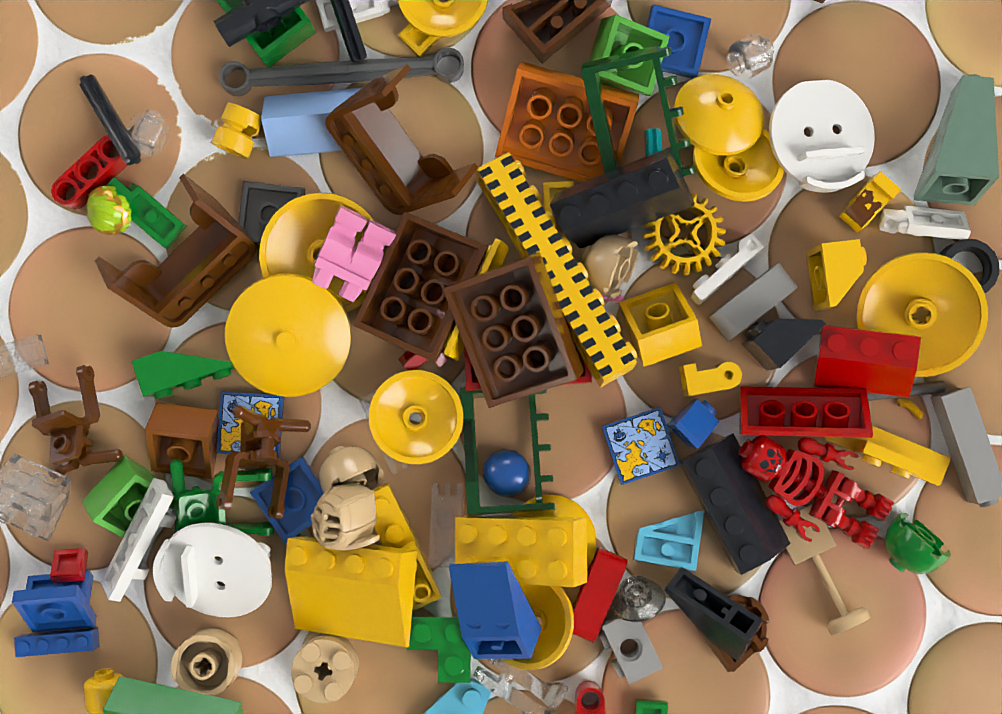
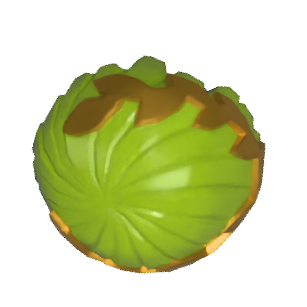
M100 186L90 192L87 200V218L93 229L106 235L125 232L130 227L132 211L129 208L126 197L117 195L116 187Z

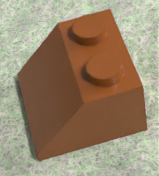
M156 402L145 427L151 471L171 474L170 462L173 459H179L183 464L184 476L212 479L217 455L218 410Z

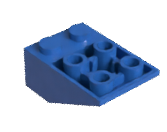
M508 561L450 564L449 572L461 634L473 658L530 659L541 627Z

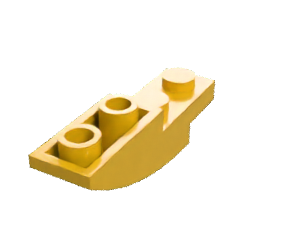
M389 483L373 489L377 518L374 528L377 534L380 535L383 546L418 551L413 597V610L415 611L442 598L441 592L402 506L399 505Z

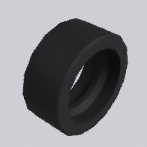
M964 239L946 246L939 253L951 259L960 252L974 253L980 259L983 266V275L979 283L984 293H987L996 284L1000 274L999 260L995 251L986 243L976 239Z

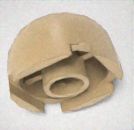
M612 234L605 235L592 246H588L585 249L582 263H585L584 267L588 273L587 281L592 289L596 288L601 294L614 299L622 293V290L618 289L622 280L628 283L633 274L639 251L633 249V247L637 246L638 242Z
M339 446L331 450L327 459L323 462L319 472V482L324 493L332 487L350 483H359L370 490L368 485L374 480L378 484L382 480L384 473L371 452L356 446Z

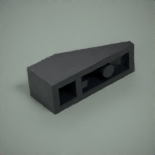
M683 567L679 569L665 587L664 591L713 645L737 661L741 659L754 640L763 619Z

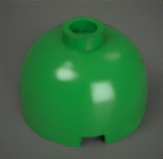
M901 512L888 527L884 540L886 549L891 555L889 558L890 563L901 572L907 569L914 574H927L937 570L951 556L950 551L948 550L944 553L940 549L944 543L936 534L917 519L913 525L906 520L909 514Z

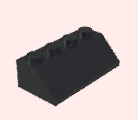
M671 147L561 190L554 195L550 203V207L562 232L580 249L594 244L605 235H618L695 205Z
M734 433L680 459L679 463L732 567L737 573L743 575L770 561L791 543L776 514L766 506L767 497L758 479L744 471L741 467L742 456L739 455L741 446Z

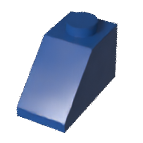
M693 399L667 425L687 447L698 449L718 425L719 421L714 417L717 411L706 400L700 402L698 399Z

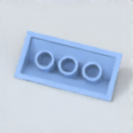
M362 88L265 96L261 121L269 156L282 157L343 151L327 130L325 119L337 106Z

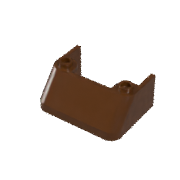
M408 64L375 78L337 106L325 119L327 130L382 205L389 212L396 215H402L405 212L409 213L456 197L478 169L476 163L453 170L442 156L429 154L423 157L389 108L393 107L399 98L395 86L411 70Z
M184 173L179 179L193 200L190 207V216L199 225L193 233L158 267L149 261L138 260L131 263L123 271H120L101 257L95 260L109 290L158 322L171 328L179 327L186 323L253 258L256 252V245L250 235L213 196Z

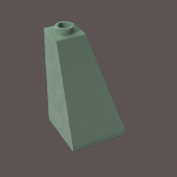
M976 74L963 75L951 91L914 193V200L975 205L999 178L994 78L981 77Z

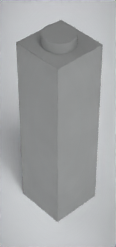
M971 387L956 388L930 397L966 502L979 504L980 507H987L998 503V498L1002 497V475Z

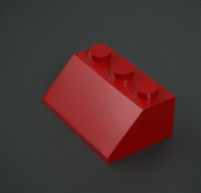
M825 325L821 329L814 385L830 388L867 389L868 393L910 398L917 371L921 337Z

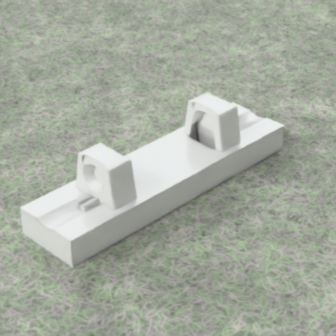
M153 478L101 581L108 600L120 602L132 579L145 580L149 572L146 561L142 559L158 527L172 528L176 520L172 509L169 508L174 496L168 489L165 480Z

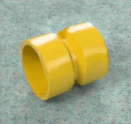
M228 102L220 118L224 124L216 128L210 143L228 153L248 159L255 144L252 136L258 135L262 127V116L245 107Z

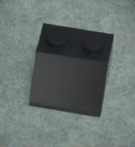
M774 319L768 322L762 320L760 323L756 322L745 332L744 335L747 339L742 345L766 370L780 369L826 323L818 319Z

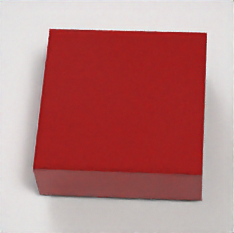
M86 548L54 550L50 580L53 583L84 581L88 559Z

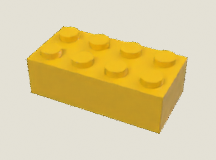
M465 515L455 517V564L508 561L519 584L557 587L579 586L587 583V518L510 515Z

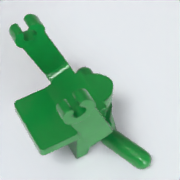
M173 459L170 462L174 501L178 502V506L174 508V515L176 516L174 534L192 524L211 522L233 527L245 534H258L262 536L274 534V527L270 522L226 524L225 510L216 508V499L221 490L224 471L214 475L212 489L202 491L199 486L192 487V490H186L182 461ZM272 468L238 470L236 481H269L272 479Z

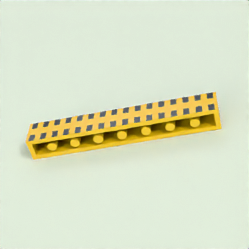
M508 152L479 167L476 171V182L521 257L523 258L537 252L541 253L575 347L601 388L633 370L637 363L636 351L630 342H625L619 333L621 328L618 321L613 315L609 316L603 307L604 299L598 289H592L587 281L588 273L581 262L576 263L571 254L573 251L568 239L565 236L561 237L555 228L557 224L554 216L549 210L545 212L540 204L541 197L534 185L529 186L525 179L526 173L519 160L514 161Z

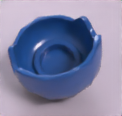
M501 449L492 453L484 462L483 478L490 490L495 494L513 498L522 494L530 484L531 468L526 459L517 451Z

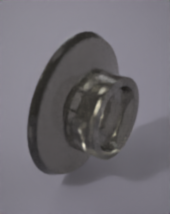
M630 576L618 586L610 607L613 613L620 619L630 622H641L653 618L663 609L666 595L663 588L656 582L643 576Z

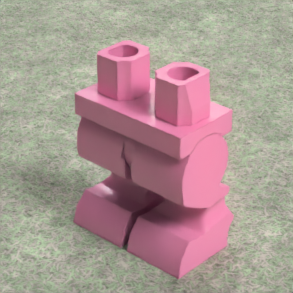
M340 204L334 217L335 222L329 228L315 259L314 266L316 268L312 283L327 289L335 275L344 280L339 290V295L354 302L362 289L367 290L370 281L381 264L384 246H390L396 237V233L394 230L371 219L367 222L365 216ZM363 229V236L361 240L357 242L355 247L354 237L356 235V232H361Z

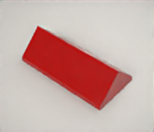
M740 386L739 434L872 438L873 429L867 389Z

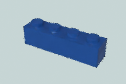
M98 627L21 634L14 638L15 657L93 651L100 647Z

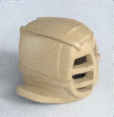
M359 483L339 485L327 490L318 500L314 513L311 514L313 535L319 544L329 549L351 550L363 548L379 541L380 535L372 534L377 521L374 491ZM333 528H341L339 532L327 531Z

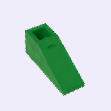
M159 351L132 361L142 395L146 397L154 396L155 400L172 396V390L182 386L184 390L199 387L202 385L201 380L211 376L213 380L232 375L230 370L235 369L232 362L165 351Z

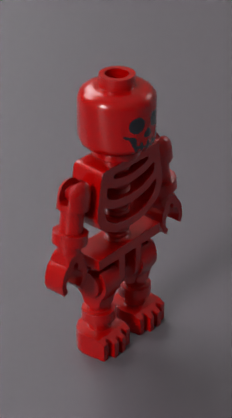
M764 435L756 436L752 441L747 439L743 443L739 451V455L742 456L741 467L744 471L761 481H770L768 488L776 495L767 497L766 506L773 513L779 514L783 518V523L788 527L793 526L801 539L812 542V539L806 537L803 526L807 528L811 526L815 532H820V529L816 524L801 518V513L796 508L791 509L786 503L793 506H802L816 496L817 499L808 513L810 516L821 519L822 522L833 528L837 526L843 529V533L851 536V541L862 548L869 549L870 544L874 543L879 529L865 520L859 522L853 517L848 518L845 516L846 510L841 507L844 501L851 503L854 500L858 502L859 507L866 509L868 516L877 521H885V517L889 516V511L892 510L891 506L894 502L880 493L874 495L868 490L863 491L858 487V483L844 477V474L834 470H832L824 485L821 484L824 477V466L821 460L824 462L831 460L843 469L854 470V467L847 466L845 460L841 459V457L850 455L853 458H858L859 456L855 452L837 450L832 444L826 443L823 445L818 443L817 440L808 437L799 439L797 445L800 451L788 449L786 452L782 445ZM814 454V455L820 456V459H818L817 457H814V456H812V455ZM802 489L804 490V492L800 496L793 498L794 496L799 494ZM833 495L839 497L835 504L830 502Z

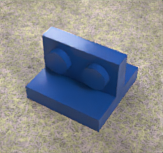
M88 570L85 572L84 581L53 583L50 580V574L28 576L26 589L13 592L12 604L33 633L95 627L97 616L89 604L94 576Z

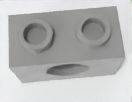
M633 606L604 619L602 624L603 630L598 634L605 649L607 650L612 647L616 659L611 662L619 678L626 676L630 685L663 669ZM633 639L636 641V647L632 652L625 653L620 650V645L624 640Z

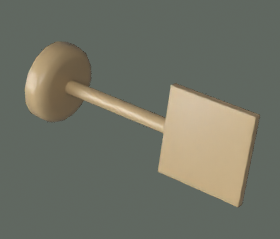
M810 505L799 512L801 513V518L816 524L820 529V532H815L811 526L808 528L803 526L806 537L812 539V542L801 539L793 526L788 527L783 523V518L779 522L791 543L786 547V550L793 564L796 565L812 557L841 614L829 621L827 626L830 634L835 635L851 629L871 617L868 611L862 607L847 611L819 556L820 553L837 545L826 523L808 514L813 506Z

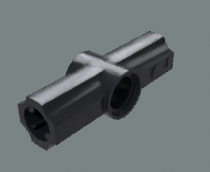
M242 0V5L213 22L226 44L230 47L256 31L265 32L274 28L281 22L282 16L309 0Z

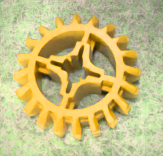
M696 193L691 194L695 205L684 209V211L692 212L698 217L691 221L683 220L679 215L675 216L674 214L663 217L668 222L667 226L671 231V237L665 244L662 243L660 238V225L663 218L643 225V227L651 230V232L643 233L642 239L652 240V243L647 244L644 249L645 251L653 249L656 251L650 260L654 262L661 257L663 262L659 268L664 270L670 263L672 264L671 274L674 275L678 272L679 266H682L684 276L690 274V265L696 273L701 272V263L706 267L712 265V260L709 256L713 258L720 256V252L715 247H723L725 245V241L717 238V236L724 235L726 229L717 228L716 226L724 220L723 217L718 216L714 218L712 216L717 210L716 206H712L709 210L705 208V205L708 203L707 198H703L699 204L696 203ZM702 224H705L707 230V242L704 249L700 246L701 242L697 237V230ZM692 225L695 226L687 235L688 241H686L685 237L683 240L679 239L673 243L680 233L679 227L683 230L684 228L688 229ZM681 246L689 252L692 251L695 257L682 258L673 255L669 251Z

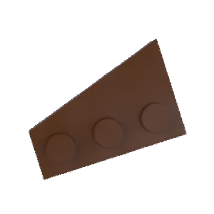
M524 0L514 5L511 3L504 6L503 20L543 64L611 6L612 0Z

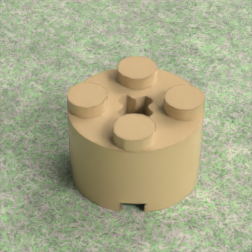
M216 628L203 629L193 634L173 654L171 675L174 682H177L183 690L216 696L223 692L237 678L242 667V651L238 639ZM204 658H207L208 662L212 664L211 668H207L208 664L203 662Z
M323 633L308 640L297 652L293 660L291 676L294 689L304 698L315 703L338 701L347 693L357 676L359 658L347 638ZM323 662L328 663V669L330 670L328 673L324 672L323 667H321Z

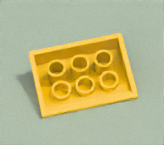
M313 536L288 538L285 575L295 629L409 647L418 551L372 544L351 550H335L323 547Z

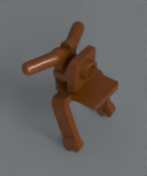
M82 365L76 368L85 410V416L82 418H78L66 410L51 413L45 382L34 381L29 383L28 388L33 397L36 418L32 420V427L38 429L44 436H51L50 463L56 465L48 472V477L51 480H58L68 472L78 469L79 465L85 467L92 464L118 462L123 458V453L119 449L91 452L90 447H93V441L88 439L87 435L89 434L90 425L97 423L100 418L94 385L95 374L91 366L86 367Z
M236 405L232 413L235 417L243 420L241 423L240 451H232L225 459V469L221 490L216 499V508L222 510L231 509L238 468L256 470L272 465L276 467V474L268 508V517L282 519L285 511L284 499L290 466L287 461L279 459L274 447L281 443L280 431L308 432L311 429V423L308 420L280 419L276 417H271L269 420L266 415L258 414L242 405Z

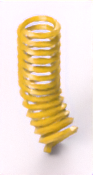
M903 398L897 399L898 407L908 408L918 420L924 418L922 417L924 415L923 411L913 401L911 402V400L908 401V399Z

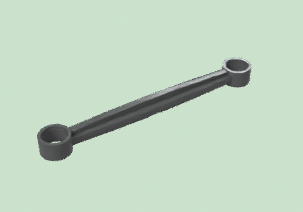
M443 48L435 54L434 58L368 59L358 62L349 60L249 70L244 64L232 61L226 63L221 68L219 81L230 95L239 97L247 94L252 87L368 82L408 64L411 70L403 78L436 75L441 81L452 83L459 80L463 75L464 60L458 50ZM446 56L456 58L460 64L458 70L453 74L440 72L437 65L442 58ZM234 70H242L246 74V81L239 88H230L226 85L227 76Z

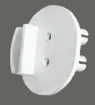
M833 80L805 81L795 85L778 100L773 109L769 124V139L773 154L781 168L792 179L797 181L800 187L814 192H834L851 186L865 177L864 169L868 165L874 149L875 133L873 121L864 102L845 85ZM833 125L839 128V134L833 132ZM805 128L810 129V137L804 134Z
M217 523L192 524L177 531L170 539L164 540L153 564L154 582L165 601H172L175 595L186 607L216 617L242 616L257 609L269 595L272 587L271 562L269 560L271 555L269 553L270 547L265 543H257L247 534L227 525ZM215 556L221 557L219 561L215 559ZM217 582H223L225 586H220Z

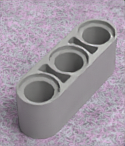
M777 263L713 312L709 318L726 340L729 341L787 297L798 286L781 264Z

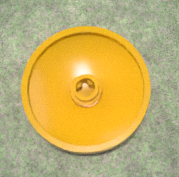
M310 193L292 199L275 212L263 232L259 249V260L263 277L289 273L313 278L316 268L314 266L315 259L329 228L335 222L334 217L340 204L365 216L367 222L369 219L373 220L372 217L354 201L333 193ZM363 229L361 232H356V235L354 237L355 247L357 242L360 241L363 236ZM334 275L328 288L339 298L346 312H349L363 303L375 275L370 281L367 290L362 289L354 302L339 295V290L344 282L343 279Z
M916 252L888 261L870 276L862 288L858 299L856 320L858 329L920 336L921 344L915 377H929L953 370L964 363L976 351L987 328L988 305L980 283L962 264L941 254Z
M289 273L276 274L256 281L237 298L226 320L225 343L232 364L247 382L257 389L272 395L296 397L307 395L323 388L338 375L349 354L351 326L343 304L329 288L325 289L312 283V278Z

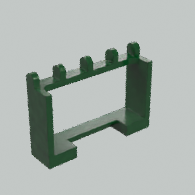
M657 45L583 63L581 73L605 173L619 168L620 165L617 152L614 151L603 103V90L599 72L648 60H653L673 154L683 176L696 173L695 165L683 166L679 149L690 146L689 138L676 139L672 119L684 115L683 107L670 109L666 91L667 86L678 83L677 76L664 77L660 61L661 57H667L672 54L671 47L659 49Z
M460 388V399L463 409L468 516L556 510L555 503L543 504L541 483L553 482V475L541 476L539 452L551 451V444H538L537 421H548L549 414H536L535 394H545L547 390L529 395L536 503L480 507L474 398L485 397L482 390L466 391V388Z

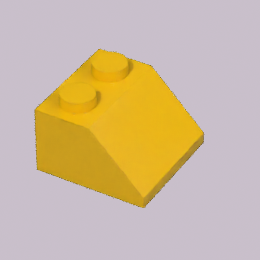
M860 239L822 243L806 251L814 312L837 306L863 273V266L866 265L867 256L865 248L861 247Z
M676 282L618 302L632 343L644 367L702 346L698 320Z

